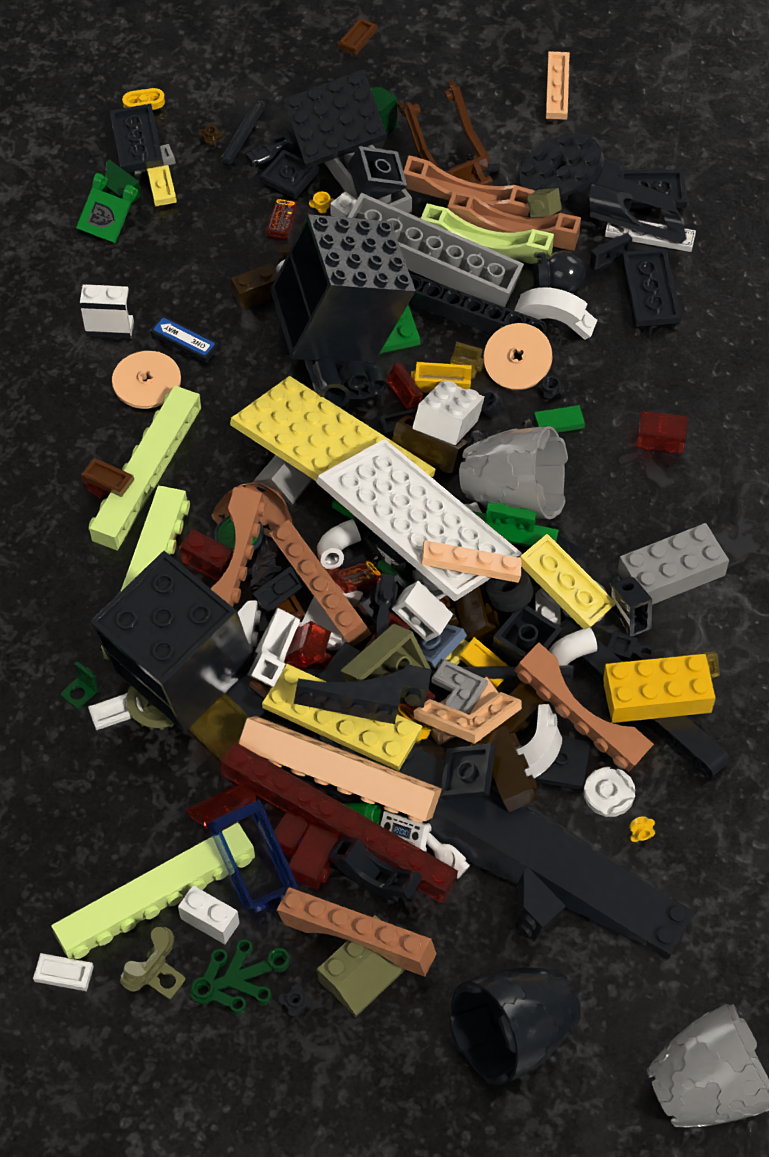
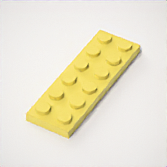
M289 664L285 666L275 686L271 688L262 702L264 709L397 771L400 770L422 732L421 725L400 715H397L395 724L293 704L298 678L321 682L326 681Z

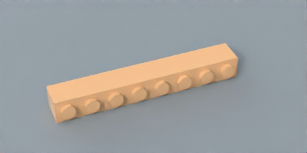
M258 716L247 718L238 745L239 748L246 750L245 754L251 757L259 758L262 756L267 758L268 763L277 767L287 766L296 775H310L319 784L329 785L330 783L337 786L339 792L349 795L355 793L360 795V799L370 804L380 803L385 805V810L392 813L403 812L408 814V819L418 823L433 817L442 790L439 787Z

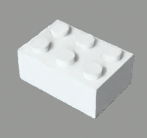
M441 381L419 403L412 429L456 445L478 421L485 397L479 395L475 390L458 387L454 382Z

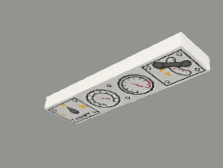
M640 221L668 230L667 225ZM608 222L605 237L614 238L628 232L633 238L632 242L692 252L696 231L685 229L687 240L680 244Z

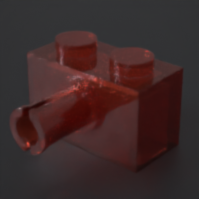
M312 621L296 629L284 659L285 665L289 664L300 670L316 663L326 668L334 657L326 652L331 631Z

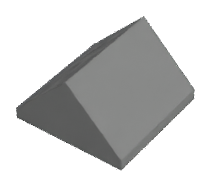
M275 455L254 482L262 483L279 491L284 501L293 505L314 479Z

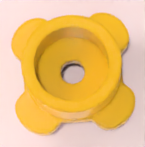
M317 192L313 196V200L309 201V206L316 208L319 213L324 214L334 199H330V195L327 192Z
M647 817L634 819L630 823L631 841H644L654 836V820Z

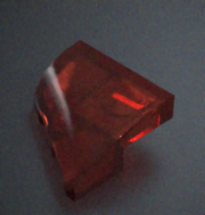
M236 785L189 807L186 810V814L203 826L208 824L218 832H221L232 826L238 819H243L256 803V795L252 790Z

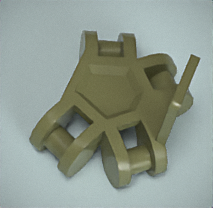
M156 927L151 932L154 947L149 948L146 953L148 960L146 962L128 961L120 976V983L129 991L140 990L144 985L148 984L167 999H172L186 978L165 962L166 956L169 955L173 948V932L167 927ZM160 973L162 975H172L176 983L172 988L165 989L160 985V979L157 976Z

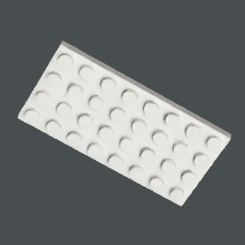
M386 439L318 475L316 481L318 485L453 601L463 597L491 578L421 565L424 540L517 558L522 555L517 548Z

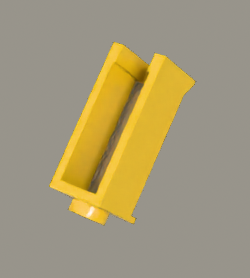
M417 362L416 371L411 372V385L412 383L415 384L417 392L430 393L441 381H451L456 383L458 387L470 389L472 366Z

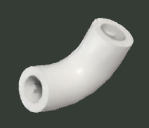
M353 519L331 528L321 537L317 545L318 559L324 568L332 570L340 567L344 560L342 550L361 541L358 528Z
M586 628L559 639L548 651L558 659L559 666H568L574 659L596 652L597 642L592 629Z

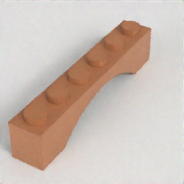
M410 155L404 169L407 183L406 189L449 201L453 191L472 194L491 207L516 216L528 217L529 204L527 196L535 192L534 190L517 185L488 186L468 182L446 173L428 160Z
M453 191L448 204V209L455 215L477 227L504 233L523 232L531 229L554 234L553 247L575 251L580 233L581 217L563 213L546 217L516 216L491 207L475 195Z
M234 487L228 506L230 519L236 533L234 554L226 572L211 588L232 607L234 603L239 602L241 595L239 586L241 581L246 579L247 567L245 566L247 559L251 560L254 551L252 542L259 535L260 524L258 522L260 516L264 517L267 507L262 493Z
M287 520L269 533L350 646H356L372 634L290 520Z
M539 642L514 670L523 683L530 684L541 699L549 701L555 707L556 712L560 716L568 718L574 723L576 730L593 740L595 747L611 756L614 764L620 769H625L629 772L654 745L635 727L620 726L607 722L585 709L573 697L566 686L560 672L558 659Z
M290 887L277 908L284 925L305 933H324L352 941L378 953L400 968L424 977L437 954L431 938Z

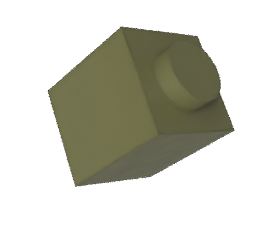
M559 188L539 189L527 196L531 217L551 216L562 210Z

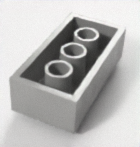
M704 523L620 556L617 572L623 580L634 577L651 596L653 605L725 576L729 559L707 524Z

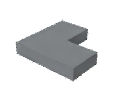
M445 659L432 677V683L451 692L444 705L466 714H470L488 685V680Z

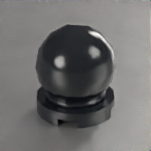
M562 250L554 252L547 258L544 252L534 253V258H537V263H533L534 286L538 285L539 288H555L569 293H574L581 287L585 280L586 270L583 261L578 255L571 251Z

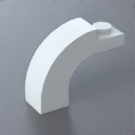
M535 288L521 294L514 310L539 320L544 318L559 320L567 324L584 340L591 337L597 319L585 310L587 306L585 301L569 292L555 288Z
M549 704L539 705L536 733L528 744L517 749L519 755L524 753L530 768L525 769L527 775L532 774L534 778L541 775L551 766L562 745V736L557 727V716L552 713Z

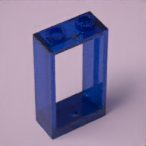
M260 800L207 824L245 911L254 909V912L257 913L270 907L268 901L277 898L278 902L282 901L289 887L292 889L298 888ZM249 816H253L283 884V887L253 901L221 829Z

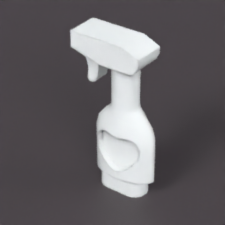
M428 833L426 844L434 851L435 860L438 865L450 876L453 875L456 879H459L470 866L465 861L466 858L454 846L442 844L431 833Z

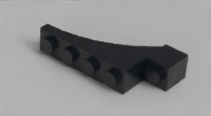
M406 664V668L389 675L354 682H321L298 678L293 704L395 724L399 703L424 708L432 669Z

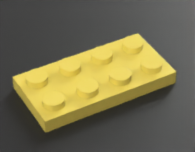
M548 534L519 557L521 558V567L583 629L592 627L616 604Z

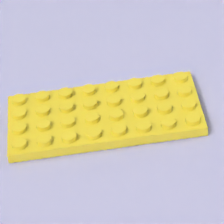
M291 376L234 415L230 421L231 426L315 481H317L318 475L383 439L391 443L431 478L436 470L324 397H320L319 394Z

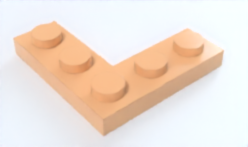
M500 692L469 715L429 699L425 702L424 708L418 707L414 710V719L475 744L522 709L520 699Z

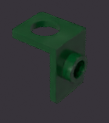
M77 661L74 663L77 678L61 692V697L74 708L80 709L98 692L95 680L96 675ZM76 688H81L85 691V695L81 699H73L70 696L71 692Z

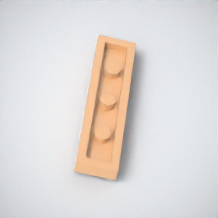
M549 52L546 119H567L568 52Z
M424 540L421 565L519 583L521 577V558Z

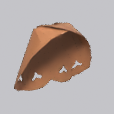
M256 482L242 484L237 487L262 493L267 507L264 517L260 516L259 521L262 523V526L269 525L271 529L263 528L266 536L271 537L269 533L287 520H290L292 523L287 505L279 491ZM261 486L265 488L266 491L261 492L256 487ZM234 489L221 499L213 511L212 518L217 524L223 520L218 515L225 514V517L229 516L228 506Z

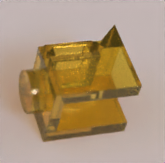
M456 342L450 364L471 365V377L475 378L476 372H481L485 359L481 358L483 349Z

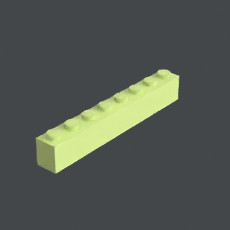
M174 386L172 391L166 394L163 406L155 412L151 426L145 429L142 441L133 449L132 458L122 468L123 471L134 476L133 483L122 497L110 493L108 498L102 501L97 516L93 517L89 523L93 542L118 551L201 409L200 394L178 386Z
M158 485L121 591L161 552L166 551L169 555L174 554L177 544L176 536L181 534L183 516L188 514L190 508V501H187L186 491ZM101 645L104 659H108V657H107V655H106V653H105V651H104V649H103V647H102V645Z
M237 822L51 925L54 935L67 958L80 959L87 955L92 948L109 943L117 934L132 930L142 920L154 918L160 913V910L167 906L179 904L192 886L203 890L207 884L214 880L225 878L235 868L247 866L255 858L254 847Z

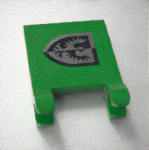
M97 173L94 176L91 192L76 228L116 243L138 190L131 185H126L123 199L102 192L108 180L102 174Z

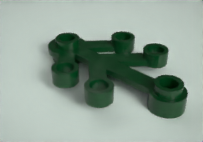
M242 939L237 943V951L225 976L215 979L219 968L225 966L228 962L226 951L216 949L212 952V960L204 977H199L191 983L189 989L190 996L199 1004L215 1001L230 1007L231 1012L235 1015H241L245 1012V999L241 996H229L219 990L230 987L256 998L257 1003L260 1005H267L272 999L270 989L265 986L258 987L245 980L271 970L275 972L285 971L290 964L288 952L282 948L273 949L269 953L268 960L241 969L245 958L253 953L252 943L247 939ZM243 945L250 947L246 952L241 951L240 948ZM217 955H223L224 959L222 961H216L215 957ZM277 959L284 961L280 966L274 964ZM201 988L208 989V992L204 995L198 993ZM265 992L268 994V997L260 999L258 997L259 994ZM236 1002H241L243 1004V1006L240 1009H235L233 1007V1005Z

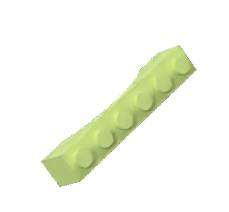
M426 204L421 219L517 261L533 264L537 263V258H534L535 252H544L547 258L552 253L554 238L552 233L535 229L515 233L490 231L466 222L448 208Z

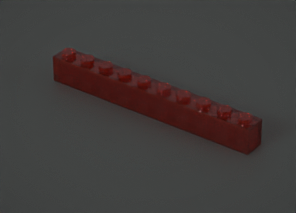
M235 742L222 759V775L337 842L341 836L359 839L381 861L393 867L417 871L422 876V880L416 888L439 902H444L455 885L458 870L239 743Z

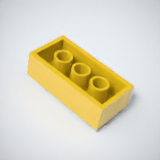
M706 654L605 664L603 682L611 723L712 713L715 693Z

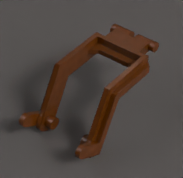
M452 80L447 81L448 90L444 91V95L447 101H453L463 134L475 156L467 162L443 171L468 182L489 186L493 184L490 176L485 177L482 171L488 169L490 157L473 130L459 86ZM408 101L404 105L402 102H398V109L407 120L420 158L428 160L437 166L426 146L416 115L421 113L418 104L412 105Z

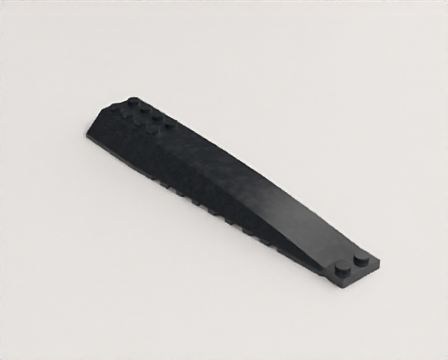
M318 733L313 736L316 740L388 767ZM428 738L421 739L420 741L416 740L398 772L441 788L447 750ZM307 774L300 776L346 803L364 802L360 799V795L355 793L351 795L344 794L337 790V786L330 783L329 785L319 784L314 781V777ZM491 780L489 796L444 800L439 796L433 817L422 822L425 824L429 823L431 825L429 833L440 843L454 846L466 858V861L472 863V866L480 870L483 868L496 874L495 877L504 881L509 880L515 884L518 883L523 871L528 867L565 905L566 910L576 915L581 914L588 917L589 921L642 946L647 945L668 958L672 955L695 916L696 911L658 890L530 804L509 812L493 780ZM375 802L376 805H380V806H381V809H382V817H383L384 811H387V810L384 809V806H385V805H382V804H380V803ZM400 811L399 813H396L408 818V814H405Z

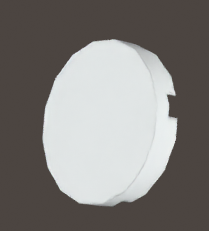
M610 767L597 769L588 776L584 786V799L588 807L595 813L605 817H616L624 814L632 806L635 798V785L631 777L620 769L615 770L610 769Z

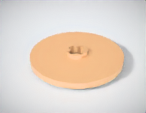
M524 323L510 324L496 331L487 342L484 351V364L491 379L501 387L510 390L528 389L537 385L547 375L552 364L551 345L544 333L538 328ZM514 353L522 354V360L514 359Z
M141 351L127 356L116 366L112 376V384L115 394L122 402L135 408L148 409L163 405L166 394L170 393L174 386L180 387L181 374L178 365L169 356L155 351Z

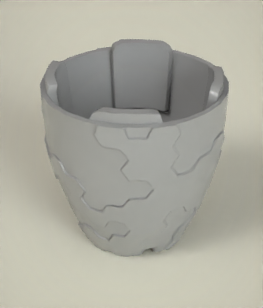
M545 426L508 430L480 440L464 450L462 456L466 460L460 464L459 479L462 492L466 494L468 499L477 502L486 509L489 502L504 503L515 508H527L537 512L536 519H552L561 513L565 505L564 464L568 460L564 440L558 436L553 427Z
M725 1004L695 1020L674 1037L647 1068L649 1078L655 1077V1080L652 1081V1086L667 1116H674L670 1121L675 1127L717 1125L755 1116L769 1110V1078L754 1051L757 1047V1042L746 1021L743 1018H739L734 1004L730 1006Z

